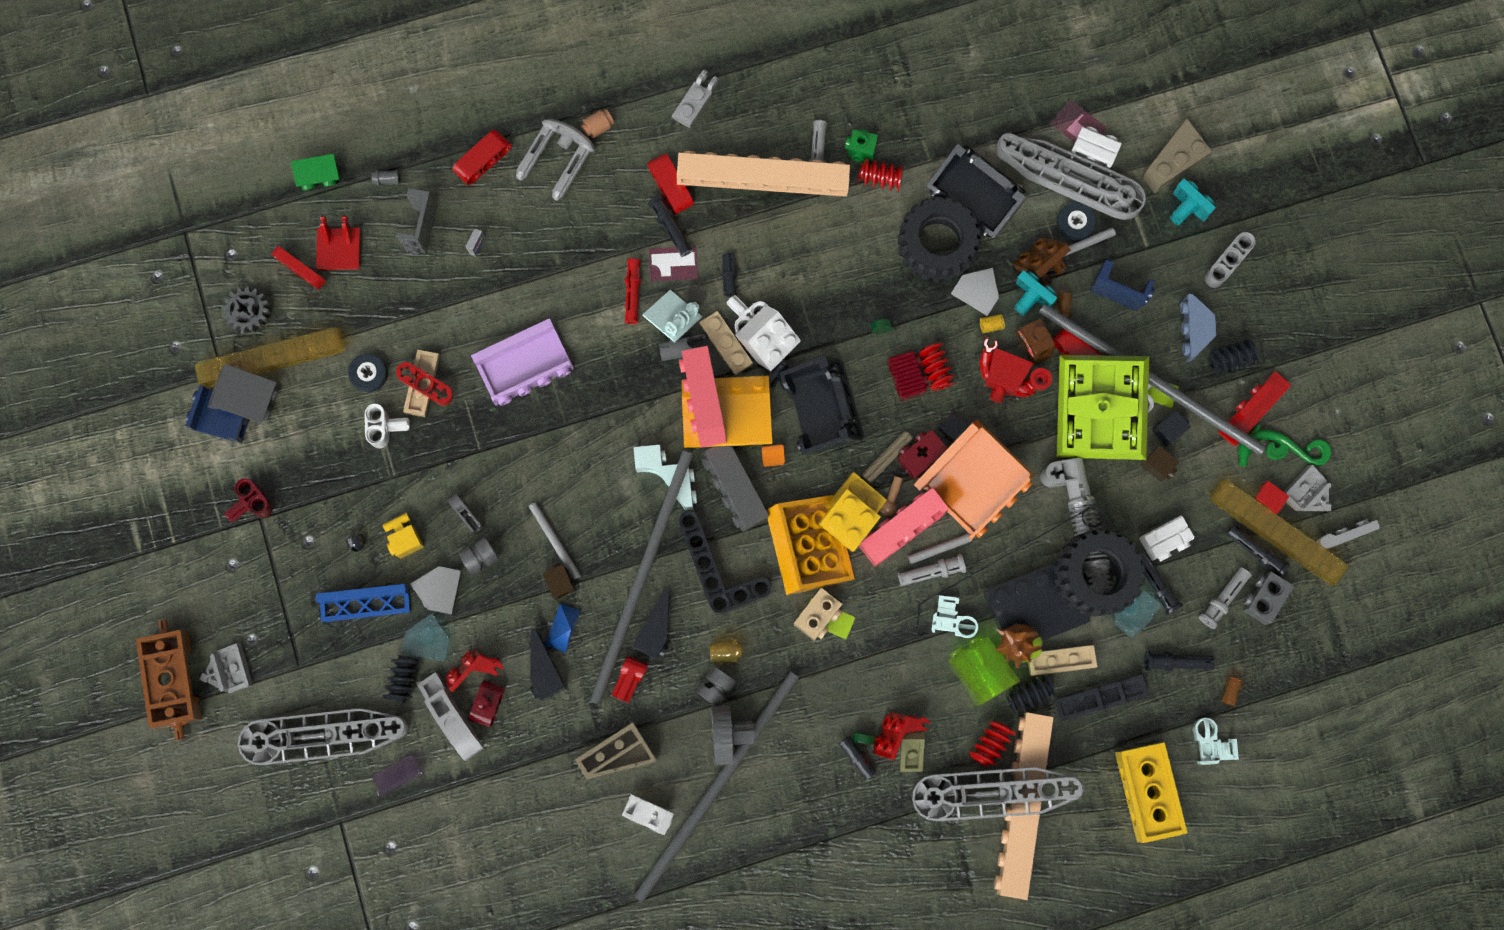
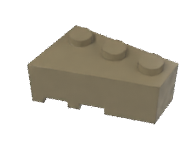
M1186 119L1142 178L1154 194H1156L1206 161L1212 151L1189 120Z
M631 723L575 759L586 779L658 762L635 723Z

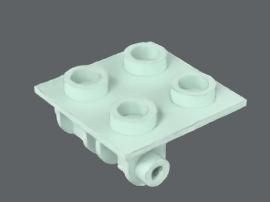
M671 290L643 314L648 321L673 342H676L702 318L698 313L699 305L696 302L687 304Z

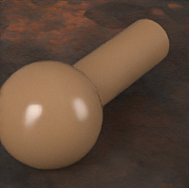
M894 476L887 501L880 509L881 514L885 517H892L897 512L895 501L903 480L900 477Z

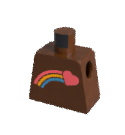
M1042 319L1015 330L1027 358L1033 363V366L1052 358L1055 344Z

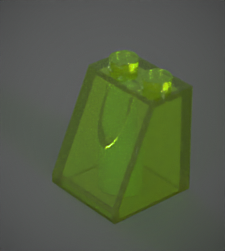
M978 636L969 642L970 647L963 651L962 647L950 653L952 658L948 660L949 665L975 707L984 704L1020 681L1000 652L995 651L996 647L988 636L984 639Z

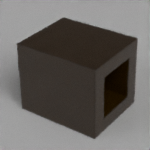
M1159 445L1143 461L1141 466L1161 482L1166 478L1170 480L1178 471L1175 467L1179 464V461Z
M554 564L546 568L547 572L543 573V576L554 600L575 592L564 565Z

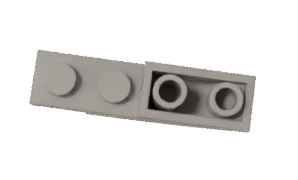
M435 672L417 684L426 699L424 702L464 761H467L484 749L467 717L458 708L439 673Z

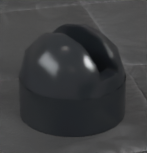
M362 534L345 540L348 548L353 552H358L365 546Z

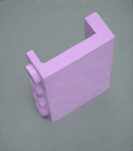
M550 318L471 355L491 395L492 401L495 405L500 404V406L508 404L512 401L511 398L517 395H527L531 392L532 388L538 385L539 387L548 385L551 379L557 376L559 378L570 374V370L574 369Z

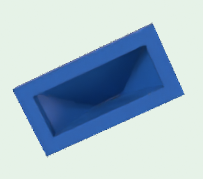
M560 604L545 646L566 653L581 610Z

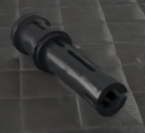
M659 195L650 200L648 206L654 210L657 222L665 227L680 256L685 257L693 249L676 223L674 211L670 210L665 202L666 197Z
M1236 524L1227 532L1226 536L1230 537L1258 559L1260 566H1265L1279 577L1290 566L1289 562H1284L1277 557L1275 551L1264 548L1237 527Z
M1142 551L1140 553L1143 559L1140 562L1141 566L1145 565L1146 572L1143 574L1155 591V599H1159L1166 610L1165 614L1167 616L1182 607L1183 604L1178 602L1172 592L1173 588L1165 584L1145 551Z
M1146 651L1144 656L1146 671L1164 669V671L1169 672L1173 668L1213 670L1215 667V663H1206L1215 661L1213 655H1172L1170 652L1153 654L1151 651Z

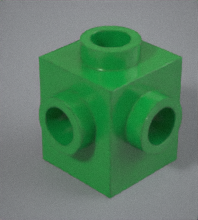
M864 129L853 130L852 136H847L845 149H848L847 157H851L852 160L862 162L869 158V162H872L878 135L871 134Z

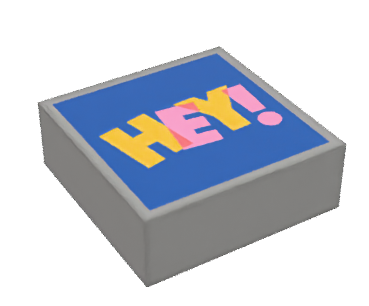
M478 229L473 230L466 244V249L473 256L477 255L485 240L482 231Z

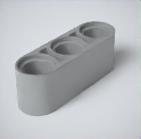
M1240 233L1205 275V282L1208 286L1212 288L1221 286L1253 249L1256 240L1251 233ZM1239 241H1243L1247 248L1241 247ZM1226 257H1231L1234 261V264L1229 263L1226 260ZM1213 272L1219 273L1221 279H1216Z

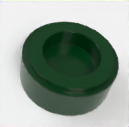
M887 318L878 319L871 323L873 334H884L893 329L892 321Z
M854 731L852 740L862 744L873 745L876 736Z

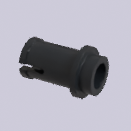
M781 360L768 373L769 385L774 388L776 387V384L781 379L779 372L789 368L787 363Z

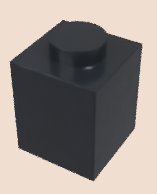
M1175 411L1152 432L1167 447L1191 428L1185 415Z

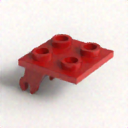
M342 215V229H330L326 216H320L322 223H320L321 228H317L316 270H359L361 229L351 228L347 215Z
M475 648L472 652L469 650L461 658L462 663L457 669L454 667L448 672L445 683L448 689L453 692L471 671L499 675L495 667L497 666L503 670V665L497 658H489Z
M889 712L883 720V729L880 736L875 740L873 754L894 760L904 734L926 731L927 728L923 727L922 723L930 724L929 720L924 717L919 718L916 715L908 717Z

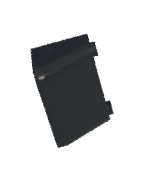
M964 143L956 145L926 185L930 188L929 193L934 197H951L954 203H957L958 200L964 203V209L970 208L973 211L972 217H977L981 232L987 238H995L1030 196L1025 189Z
M824 355L779 372L781 377L780 386L783 391L792 394L803 434L799 435L797 447L802 455L807 456L863 440V432L842 362L838 358Z

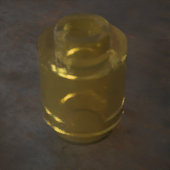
M737 640L715 641V643H711V661H716L717 663L738 662V658L742 657L741 644H737Z

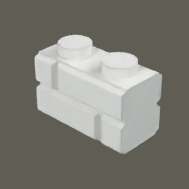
M1082 127L1071 153L1110 169L1119 151L1121 142H1118V139L1112 135L1104 136L1099 134L1093 127Z
M1179 516L1141 536L1139 540L1146 549L1149 558L1152 561L1158 558L1161 562L1172 556L1170 551L1177 548L1180 552L1191 546L1189 541L1194 539V535L1190 528H1188L1183 516Z

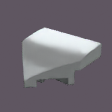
M993 268L962 275L951 294L988 316L999 299V291Z
M1308 465L1283 491L1289 495L1286 503L1295 511H1331V504H1329V488L1331 483H1327V480L1313 465Z
M438 566L410 583V585L428 610L452 614L461 571Z
M241 643L233 644L218 650L216 654H211L210 663L205 673H202L200 680L210 683L222 692L233 693L253 686Z

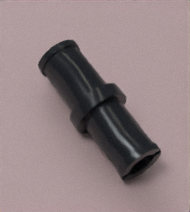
M850 735L838 744L850 758L849 762L851 765L856 766L865 780H868L877 772L866 759L865 752L859 750Z

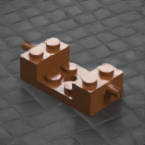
M168 620L158 621L160 634L136 639L148 728L174 727L175 741L186 739L183 726L189 722L202 720L199 697H193L187 659V655L192 654L189 632L183 630L169 632ZM168 672L171 675V681L168 685H163L161 683V676Z

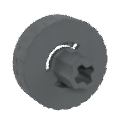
M730 705L711 706L714 765H733V745L754 744L753 723L732 725Z

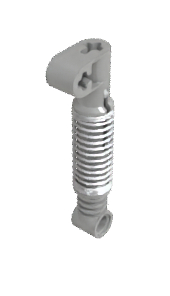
M1083 458L1053 462L1041 471L1040 480L1045 486L1050 488L1067 486L1070 499L1068 508L1069 512L1073 513L1070 517L1079 514L1087 507L1096 505L1095 497L1090 492ZM1063 469L1064 474H1060L1058 477L1051 476V472L1052 474H1057ZM1089 509L1088 512L1084 513L1083 518L1087 524L1096 525L1100 522L1098 521L1100 517L1096 516L1099 513L1095 511L1096 509ZM1082 514L1071 520L1075 522L1072 525L1076 527L1073 530L1077 531L1075 536L1102 528L1100 525L1095 528L1087 527L1082 521ZM1092 552L1085 558L1087 562H1083V573L1087 575V578H1091L1088 582L1092 583L1090 588H1093L1094 592L1098 594L1108 593L1113 588V586H1110L1112 582L1108 581L1111 577L1110 575L1107 576L1111 568L1110 560L1106 559L1108 556L1101 552Z

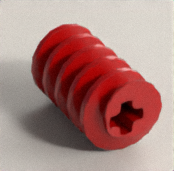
M866 158L861 164L857 184L863 178L864 185H868L870 180H872L873 187H876L878 182H880L881 189H884L886 184H888L890 191L897 186V192H899L903 175L902 166L899 165L894 170V164L891 163L887 169L885 162H882L878 167L877 160H874L869 165V158Z
M943 342L928 345L921 349V352L918 354L920 359H924L921 362L922 366L927 367L924 370V374L929 375L927 380L929 383H932L929 387L931 391L943 390L956 384L950 383V380L955 377L954 374H947L952 367L944 366L949 361V358L941 357L946 353V350L938 349L943 345Z
M1000 721L989 722L993 730L985 729L984 733L987 737L980 736L979 738L983 745L975 744L974 747L977 752L970 751L969 753L973 760L990 770L989 764L997 765L993 757H1002L998 750L1006 751L1003 742H1012L1008 734L1016 736V733Z

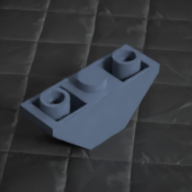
M1188 294L1180 303V312L1184 315V322L1181 324V333L1185 336L1182 354L1186 356V362H1191L1216 337L1215 314L1193 294Z

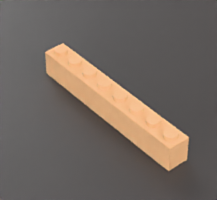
M693 151L678 153L677 185L847 196L850 165L839 161L833 163H824L821 160L804 162L797 158L790 160H781L778 157L761 159L755 155L748 157H739L736 154L719 156L712 152L696 154Z
M1023 713V717H1019L1017 729L1021 730L1020 738L1016 739L1014 746L1017 759L1016 762L1013 761L1011 769L1036 767L1046 770L1053 717L1032 713ZM1037 770L1026 771L1027 780L1045 779V772ZM1023 771L1011 772V775H1014L1013 781H1023ZM1036 784L1037 789H1029L1026 785L1025 789L1021 790V794L1028 798L1029 793H1037V798H1040L1038 793L1039 784ZM1029 802L1030 812L1040 811L1041 802ZM1010 804V807H1007V814L1027 813L1026 804ZM1039 815L1004 817V820L1007 821L1006 830L1003 829L1001 835V843H1004L1003 853L1000 852L998 856V866H1001L1000 876L996 875L994 889H997V894L1001 896L1028 900Z

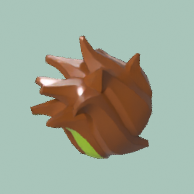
M1015 623L1011 627L997 629L1002 636L1000 645L995 648V651H1000L999 655H1006V662H1009L1010 659L1015 661L1016 668L1020 667V663L1032 662L1031 660L1041 655L1043 649L1041 647L1043 645L1042 638L1033 627Z

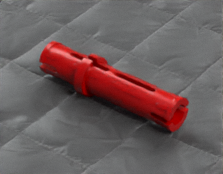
M627 259V277L624 281L626 284L624 323L638 324L639 285L642 282L640 278L641 260Z

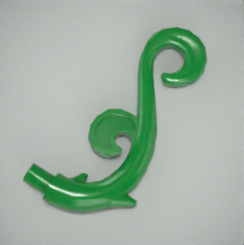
M1259 424L1248 434L1258 442L1261 440H1273L1278 443L1279 448L1274 446V442H1271L1266 447L1265 453L1272 460L1283 459L1287 455L1288 449L1304 461L1315 466L1327 463L1331 457V448L1322 439H1315L1306 447L1307 452H1310L1312 448L1320 450V458L1315 459L1307 455L1289 437L1274 430H1260ZM1241 443L1237 452L1239 466L1247 467L1248 457L1251 456L1252 450Z

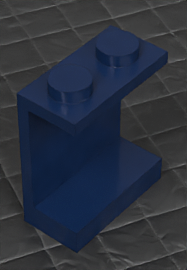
M1106 260L1097 272L1090 292L1135 311L1141 306L1145 307L1155 291L1152 288L1155 280L1150 279L1140 292L1108 279L1114 263Z
M199 385L198 390L193 394L192 400L194 403L191 411H188L186 415V427L193 431L242 444L250 419L221 409L215 410L207 407L213 391Z

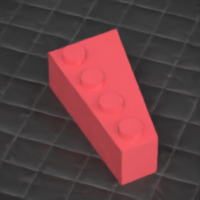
M708 346L681 351L683 359H679L681 373L686 372L687 379H683L685 393L690 392L691 399H687L689 413L694 412L695 419L691 420L693 433L698 432L701 448L727 443Z
M933 488L925 494L922 492L913 499L914 502L908 507L905 505L900 508L893 519L887 518L878 525L880 529L874 533L870 531L862 543H860V549L874 567L943 517L949 510Z

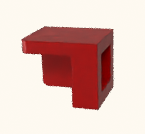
M1266 481L1259 487L1261 490L1255 499L1267 507L1264 512L1272 517L1278 514L1289 498V495L1269 481Z

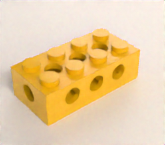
M1165 742L1115 752L1137 842L1146 843L1187 834ZM1144 764L1149 768L1146 776L1143 775L1141 770ZM1150 786L1154 789V796L1152 798H1149L1147 794ZM1156 809L1160 812V817L1157 821L1153 818V812Z

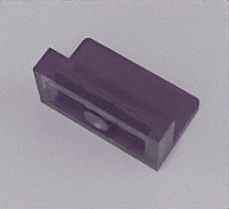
M411 754L372 776L379 790L377 792L378 796L384 797L422 776L424 773L414 754Z

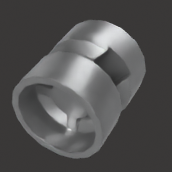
M486 536L475 541L474 547L468 545L458 552L472 576L483 571L484 565L491 566L500 560Z
M713 666L706 676L707 682H702L696 693L714 706H721L726 699L725 693H730L737 682Z

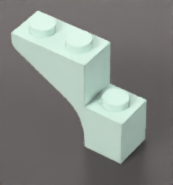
M660 445L634 447L637 473L650 472L657 474L669 487L678 464L662 466V464L666 463L665 450L661 451ZM689 467L677 496V500L685 510H693V504L697 503L696 491H691L690 483L695 482L694 471L689 469Z

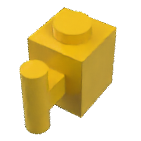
M407 513L382 524L386 532L392 529L395 530V533L387 536L389 540L387 547L392 556L396 555L400 559L424 548L415 527L409 525L404 528L403 526L404 523L410 521Z

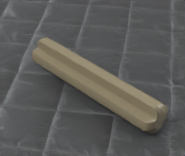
M904 431L863 472L862 477L864 480L871 483L899 455L898 453L913 440V437L907 431Z

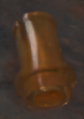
M1064 292L1063 296V293H1059L1058 312L1070 319L1073 315L1071 312L1072 294Z
M1229 677V680L1225 682L1227 686L1221 702L1235 707L1240 688H1243V681Z

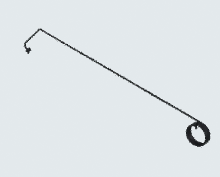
M1095 506L1087 507L1079 514L920 603L918 606L917 635L923 638L928 636L926 632H923V635L918 634L921 604L1082 514V521L1087 527H1098L1103 521L1102 511ZM1089 509H1096L1101 513V521L1096 525H1089L1084 521V513L1088 512Z

